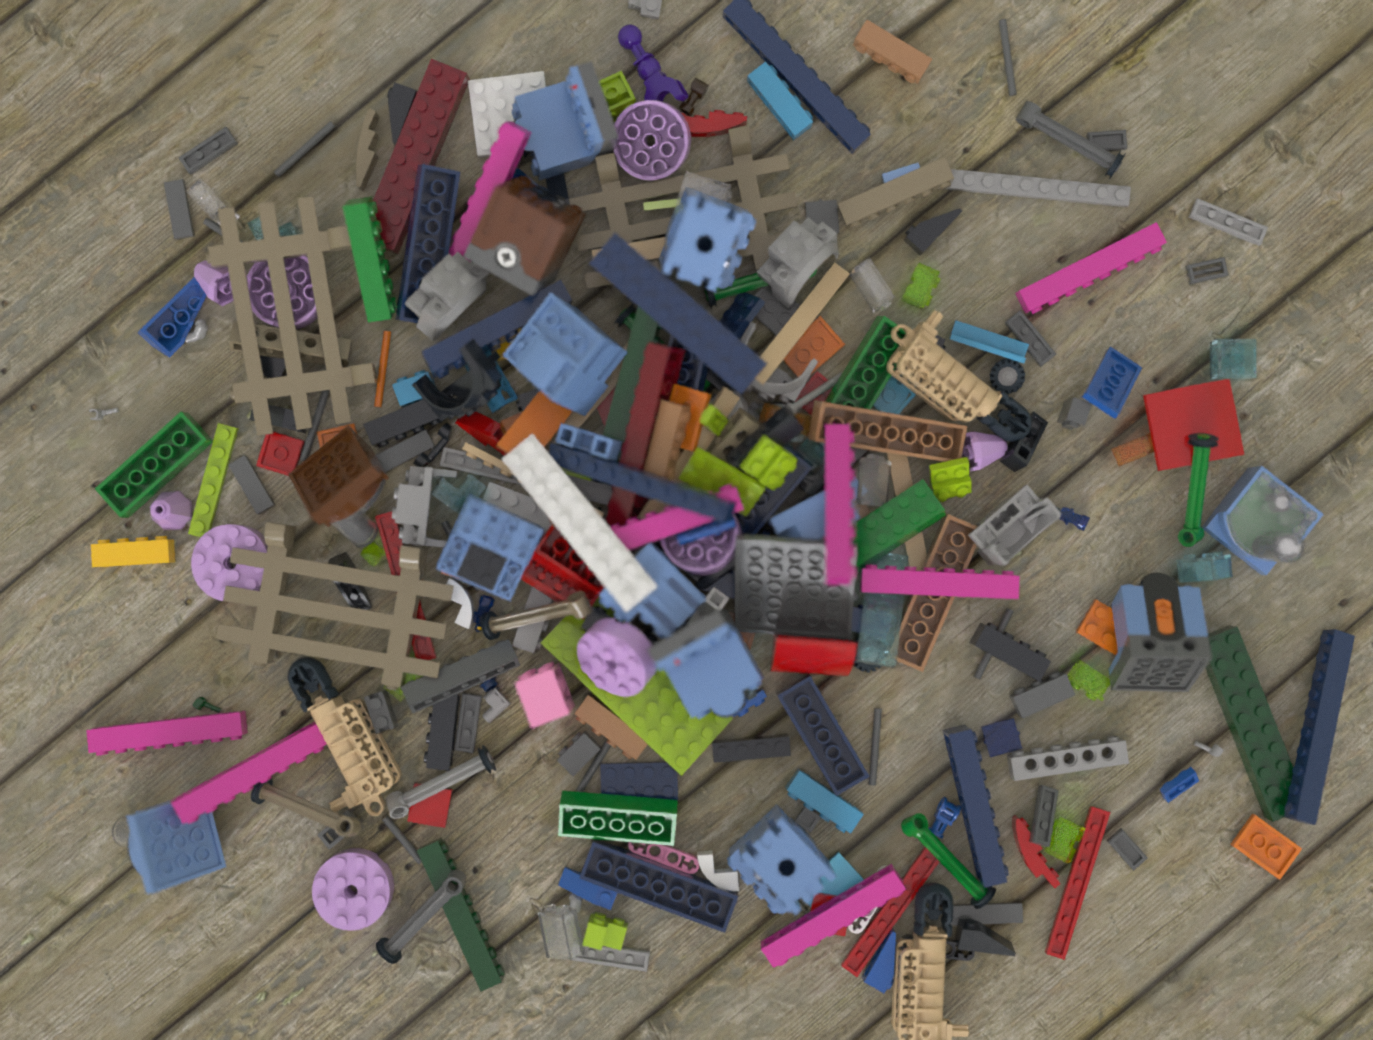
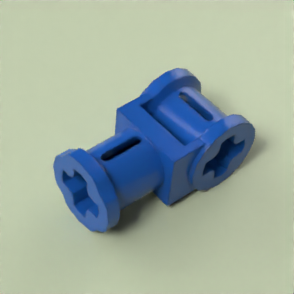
M943 797L934 814L936 819L928 829L935 836L943 838L947 825L951 826L957 819L961 806H956L947 801L946 797Z

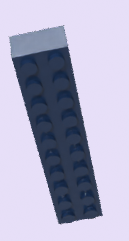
M616 233L612 235L589 263L740 394H743L766 367L767 363Z

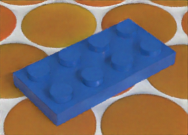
M1110 346L1082 398L1115 419L1119 415L1142 367Z

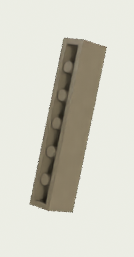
M943 157L837 204L846 228L851 227L853 229L862 225L861 222L866 219L872 221L880 217L879 214L882 212L890 213L898 209V205L903 203L905 206L915 202V198L921 195L923 198L933 194V190L937 188L943 190L950 187L954 176L946 157Z

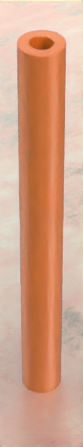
M390 331L383 332L374 407L382 408L391 339Z

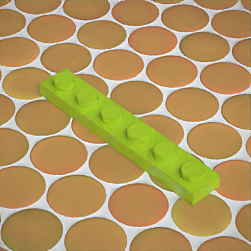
M220 423L217 425L188 531L190 535L202 537L212 528L239 428Z

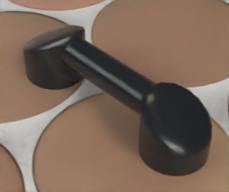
M445 423L437 434L442 438L427 456L422 452L413 463L416 467H424L432 463L450 441L452 426L449 423Z

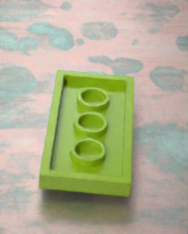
M697 447L678 478L692 487L707 492L712 491L713 494L720 492L719 488L731 484V487L736 486L744 507L738 513L747 517L766 488L759 481Z

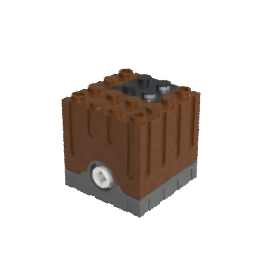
M518 176L494 187L463 257L533 296L555 281L586 213L582 212L583 209L574 204L571 206L566 203L563 197L548 193L549 190L547 188L532 184L531 179L525 176Z

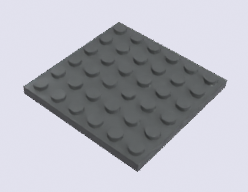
M736 534L735 624L739 632L851 640L855 578H851V585H826V540ZM851 542V546H855V558H851V566L856 567L857 542Z

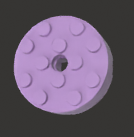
M657 100L637 102L627 107L614 124L618 134L613 150L616 160L627 173L636 178L657 180L675 173L688 157L691 147V133L688 123L679 110L666 102ZM648 135H653L655 138L653 146L647 143Z
M306 256L284 259L296 329L304 328L318 318L308 258ZM268 261L254 263L247 275L252 311L262 321L279 328Z
M734 514L737 527L722 531L720 535L713 534L680 546L676 536L677 533L661 538V544L669 559L683 571L694 575H710L723 569L734 557L736 534L742 535L740 523ZM709 521V522H707V523H704V524H701V525H698V526H695V527H692V528H690V529H687V530L678 532V533H682V532L691 530V529H693V528H696V527H699V526H702V525L711 523V521Z
M221 525L209 530L199 539L192 553L191 568L196 583L207 595L223 601L226 586L260 591L264 568L236 564V567L233 568L230 563L232 547L267 553L268 545L265 543L264 536L254 528L245 525Z
M614 618L598 620L578 642L577 655L582 671L588 675L596 687L612 694L627 697L639 693L657 670L647 650L652 645L638 629L629 623L621 624L616 622Z
M362 848L345 849L333 855L318 870L312 886V898L319 915L330 925L338 929L351 931L366 928L376 922L390 905L394 893V879L387 863H384L376 853ZM350 885H354L358 892H353Z

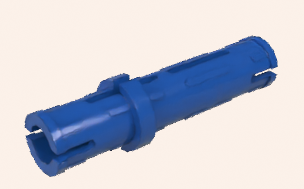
M734 516L732 521L725 523L712 520L711 523L677 533L676 536L679 545L682 546L683 544L713 534L720 535L722 531L736 528L737 524Z

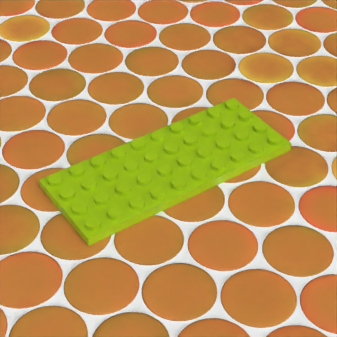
M599 596L592 607L596 608V606H599L607 611V615L613 617L616 611L611 606L607 609L599 601L602 598ZM574 615L565 616L540 644L682 776L733 718L730 715L721 716L716 714L711 708V712L700 719L697 716L691 718L665 669L660 671L657 669L644 688L633 696H618L596 687L588 675L582 671L577 655L578 642L586 633L580 629L584 620L582 618L576 619Z

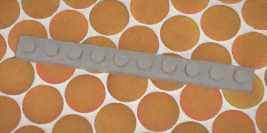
M951 169L954 180L951 182V186L946 188V190L1118 207L1129 206L1131 187L956 169Z
M446 447L443 449L440 466L522 485L517 482L516 476L511 475V477H507L500 473V468L494 466L492 469L484 465V460L479 457L474 460L466 456L467 452ZM568 476L587 500L608 505L613 493L612 486Z

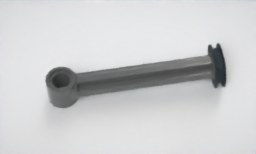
M1030 101L1024 103L1015 118L1020 125L1026 128L1034 127L1107 169L1105 176L1108 174L1110 176L1109 179L1114 172H1117L1125 154L1121 155L1119 152L1116 156L1041 113L1042 109L1037 104Z
M460 870L451 871L436 892L390 939L382 937L376 943V950L385 961L396 964L402 958L400 950L452 896L458 895L462 891L466 883L464 872ZM451 880L457 881L459 885H454Z

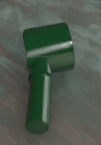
M198 697L192 704L198 710L205 706L218 713L221 711V708L208 703L204 697Z

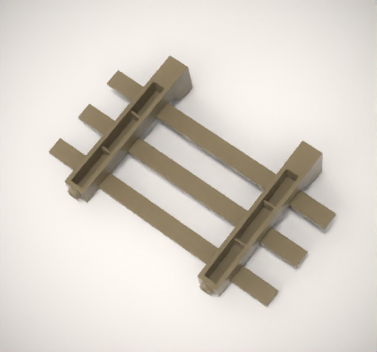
M748 126L728 129L727 140L733 165L621 188L614 153L597 156L595 159L602 192L570 198L569 201L571 206L574 204L583 209L582 212L606 208L610 229L576 236L579 252L603 247L614 233L627 243L666 234L671 217L629 225L625 208L626 203L684 192L685 187L698 189L736 181L740 203L733 205L748 210L756 220L753 231L749 230V242L746 249L738 248L737 253L741 257L752 256L756 273L769 259V246L782 234L768 235L764 214L798 207L795 191L761 198L756 176L790 170L787 154L753 161ZM659 259L649 261L661 273L665 274L661 270ZM598 271L584 274L587 289L612 285ZM624 294L625 300L629 299V302H633L629 297H627Z
M313 196L297 198L303 234L280 237L274 202L258 204L264 239L240 242L235 208L218 209L224 245L208 247L209 252H206L207 262L211 264V267L220 268L228 266L248 382L232 384L233 388H230L231 399L235 400V403H252L257 436L273 433L268 399L291 396L296 430L313 428L307 393L330 390L335 423L340 424L352 422L346 388L378 383L374 363L342 368L323 253L352 250L347 226L319 231ZM307 256L326 364V370L304 374L284 263L286 258ZM268 261L287 376L264 379L244 266V264Z
M266 522L264 538L266 545H268L267 553L232 547L230 563L264 568L260 591L226 586L223 601L257 607L254 628L247 629L219 624L216 639L250 645L248 661L254 662V665L265 667L266 664L273 663L275 650L382 668L384 670L381 684L387 685L386 688L391 690H398V687L400 688L405 685L407 673L438 678L441 662L410 657L413 634L445 640L447 624L416 619L420 596L452 601L454 585L423 580L428 549L401 546L399 555L401 573L400 576L293 558L291 555L297 527L293 525ZM288 573L396 591L394 613L387 614L284 596ZM281 612L390 630L387 653L278 634Z

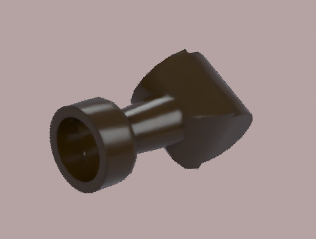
M695 77L691 83V93L687 101L680 104L679 110L686 115L692 116L695 111L693 105L698 98L700 100L703 99L709 85Z

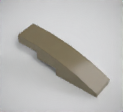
M368 108L362 125L356 158V186L363 192L379 158L373 152L379 138L374 131L379 115L370 108Z

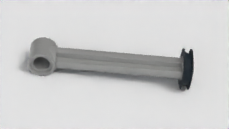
M482 745L483 749L478 748V756L405 793L400 791L390 793L386 797L390 817L399 819L406 816L411 806L485 768L490 774L492 769L496 771L491 754Z

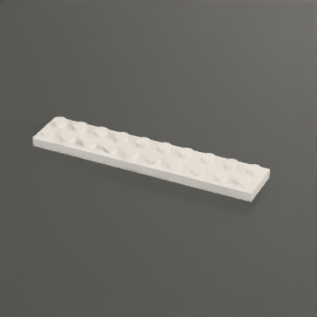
M533 434L502 458L504 463L625 612L630 611L658 587Z

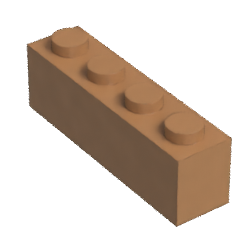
M869 20L865 21L853 43L857 51L863 54L867 53L872 56L871 58L875 62L887 65L890 71L902 74L910 83L915 82L918 84L932 61V58Z
M661 400L644 471L671 480L674 479L676 463L681 454L680 447L686 435V424L691 416V407L672 401Z
M588 694L574 713L577 715L576 719L583 725L589 724L593 727L591 729L592 732L598 736H605L608 739L606 741L614 748L617 746L623 750L622 754L630 760L632 757L637 760L648 745L607 706L591 694Z

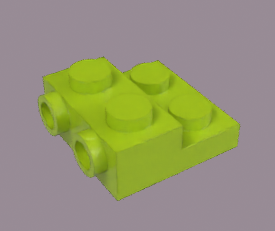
M622 71L599 81L614 123L627 107L637 103L636 98Z
M763 435L740 467L757 478L760 483L774 491L776 487L779 488L784 484L786 474L795 470L797 458L791 452Z
M967 457L929 465L930 489L939 502H944L948 498L956 496L963 498L966 494L972 493Z

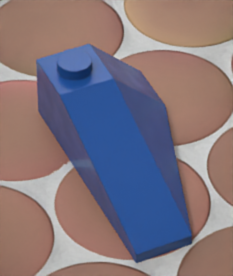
M195 277L138 332L152 347L169 358L184 344L207 296Z

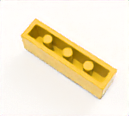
M156 536L155 540L148 541V537L136 538L135 542H129V538L117 539V543H110V539L98 540V544H91L92 567L175 562L174 540L167 539V536Z

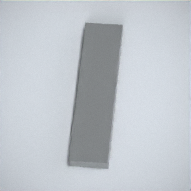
M1198 198L1195 200L1188 216L1191 219L1257 246L1262 244L1268 229L1267 226Z
M574 939L571 960L647 972L650 955L648 950L622 947L621 950L606 946H602L601 950L583 946L582 940Z

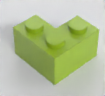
M600 912L591 913L582 945L601 950L602 946L621 950L628 923H625V920L614 917V919L607 918L605 914Z

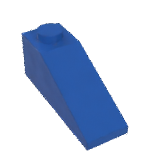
M567 867L564 868L558 886L595 905L611 910L617 892L579 879L581 872Z
M893 928L875 952L862 975V979L866 984L882 993H885L887 989L889 990L894 982L896 932Z

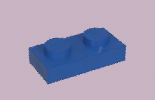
M761 688L746 697L741 708L733 716L738 715L741 717L749 712V707L753 705L757 707L764 703V698L767 696Z
M1190 767L1187 770L1181 771L1173 780L1163 784L1160 791L1167 803L1199 782L1196 771Z

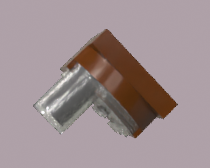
M348 425L288 475L309 516L319 525L324 523L327 527L333 525L356 547L363 548L375 540L379 531L378 525L365 512L378 499L389 477L371 447Z

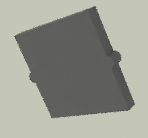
M820 199L815 202H805L806 219L809 217L818 225L824 222L839 234L837 200L823 201Z

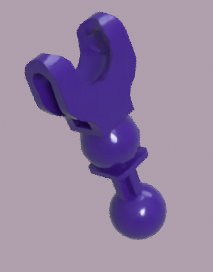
M631 24L623 26L618 33V41L624 49L631 50L637 59L633 65L637 67L638 75L644 80L643 83L646 86L644 101H663L665 96L670 93L678 101H685L688 98V94L681 81L667 77L664 72H661L660 63L654 58V55L646 53L643 49L640 29Z

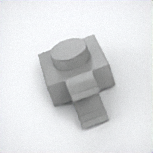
M629 0L628 8L641 10L640 16L659 20L662 0Z

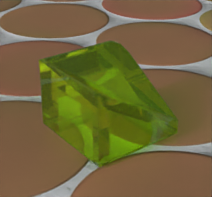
M369 540L360 555L370 565L376 566L385 555V550L375 541Z

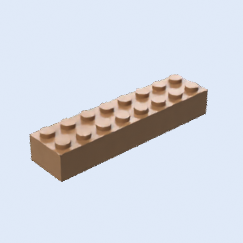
M815 400L808 439L826 443L825 425L850 424V431H854V443H850V447L946 462L962 457L967 426Z
M946 514L942 518L921 571H924V567L936 568V572H943V568L955 569V573H963V569H967L977 546L968 535L977 526ZM910 594L885 652L886 656L923 672L955 596Z

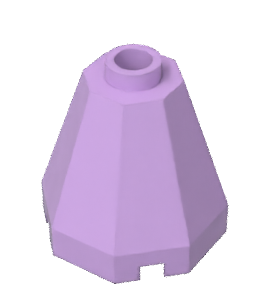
M202 261L195 266L194 277L208 298L221 306L234 301L228 266L213 268L207 261Z
M968 432L965 436L961 458H968L969 472L980 470L1005 455L1007 442L996 435Z
M181 491L161 492L150 506L152 520L163 530L183 529L186 526L185 524L193 517L192 501L186 498Z

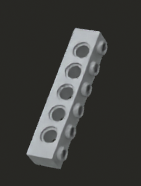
M1109 736L1104 741L1090 739L1088 743L1081 744V742H1071L1069 746L1062 747L1060 744L1051 745L1050 749L1045 750L1042 747L1032 748L1031 752L1026 753L1023 750L1013 751L1012 755H1007L1010 778L1014 781L1129 764L1126 740L1119 738V736ZM1108 747V755L1102 756L1103 748ZM1089 750V758L1083 759L1084 751ZM1066 753L1071 754V759L1068 762H1064L1063 759ZM1052 756V762L1049 765H1045V758ZM1033 759V765L1030 768H1026V761Z

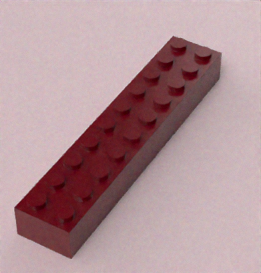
M432 58L373 199L378 207V213H375L377 221L381 222L382 226L381 240H384L387 251L397 255L400 252L409 228L417 166L420 164L435 166L467 89L468 80H470L466 72Z
M648 342V346L644 350V362L639 371V383L635 388L634 404L630 409V421L625 430V442L621 447L620 463L644 470L661 400H670L673 386L678 382L685 349L662 343ZM612 485L613 493L608 502L609 510L604 520L609 527L616 524L622 527L627 525V520L636 517L638 521L641 520L638 516L648 502L649 497Z

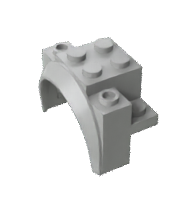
M809 217L801 225L793 221L769 246V259L756 272L757 276L771 286L773 297L787 308L792 307L798 292L813 272L832 254L835 255L836 259L838 258L837 233L824 222L818 225Z
M459 252L453 257L448 254L422 279L420 288L405 302V305L420 317L416 327L432 341L437 340L446 328L478 296L481 297L486 291V279L490 271L474 262L470 263Z
M753 322L749 324L740 340L746 346L756 329V324ZM813 358L803 374L797 379H792L786 372L776 368L764 385L755 379L745 391L757 393V398L766 403L768 400L772 402L776 394L779 395L781 401L787 404L789 402L794 403L818 361Z
M410 466V470H406L405 481H408V484H399V488H395L394 499L397 500V507H393L392 519H395V523H400L404 526V528L400 527L399 539H402V543L435 547L445 546L446 541L426 536L431 498V481L435 477L457 478V471Z
M1025 485L1011 498L1003 500L976 524L978 527L968 536L978 546L977 552L988 565H1006L1028 543L1058 520L1061 513L1048 497L1039 499L1032 489Z

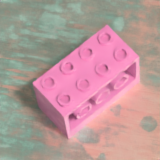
M552 661L544 664L537 671L536 668L528 670L518 677L519 680L515 682L531 728L566 716L575 707L559 663L554 664Z

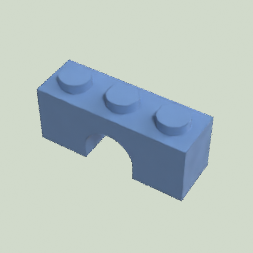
M563 423L560 425L556 438L557 443L588 451L590 454L610 460H617L622 441Z

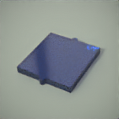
M1014 718L981 726L985 739L983 743L987 746L990 758L1022 749L1019 738L1020 732L1017 731Z

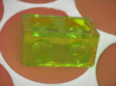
M1078 659L1067 675L1073 688L1078 691L1081 688L1087 692L1085 696L1094 702L1096 699L1103 701L1104 698L1102 696L1110 685V680L1080 659Z

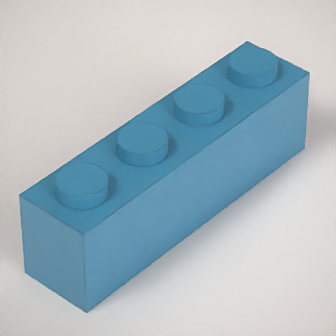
M765 61L747 76V82L794 141L812 127L813 117L808 110L804 111L800 106L799 98L789 92L787 83L777 77L776 69L772 65L769 66Z
M799 768L786 785V790L789 791L787 795L796 801L798 798L804 802L803 805L810 811L815 809L820 812L819 816L827 822L833 821L836 823L835 827L843 833L846 831L852 833L864 815L861 810L839 795L836 796L833 791Z

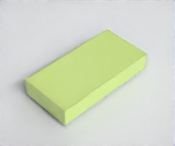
M681 199L644 202V210L677 207Z

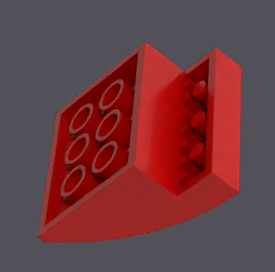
M1230 379L1143 395L1158 471L1192 465L1194 446L1188 444L1187 441L1189 440L1188 436L1193 433H1206L1219 438L1217 441L1218 446L1210 449L1209 461L1245 455Z
M552 525L534 550L528 566L525 567L520 578L555 602L567 600L571 594L582 591L585 593L591 607L605 587L556 526L552 527Z
M773 634L770 672L848 677L853 666L857 643L846 639Z

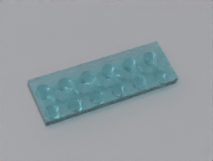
M888 553L871 565H877V569H885V566H897V570H904V566H908L909 556ZM864 592L856 655L857 662L891 668L896 667L904 594Z

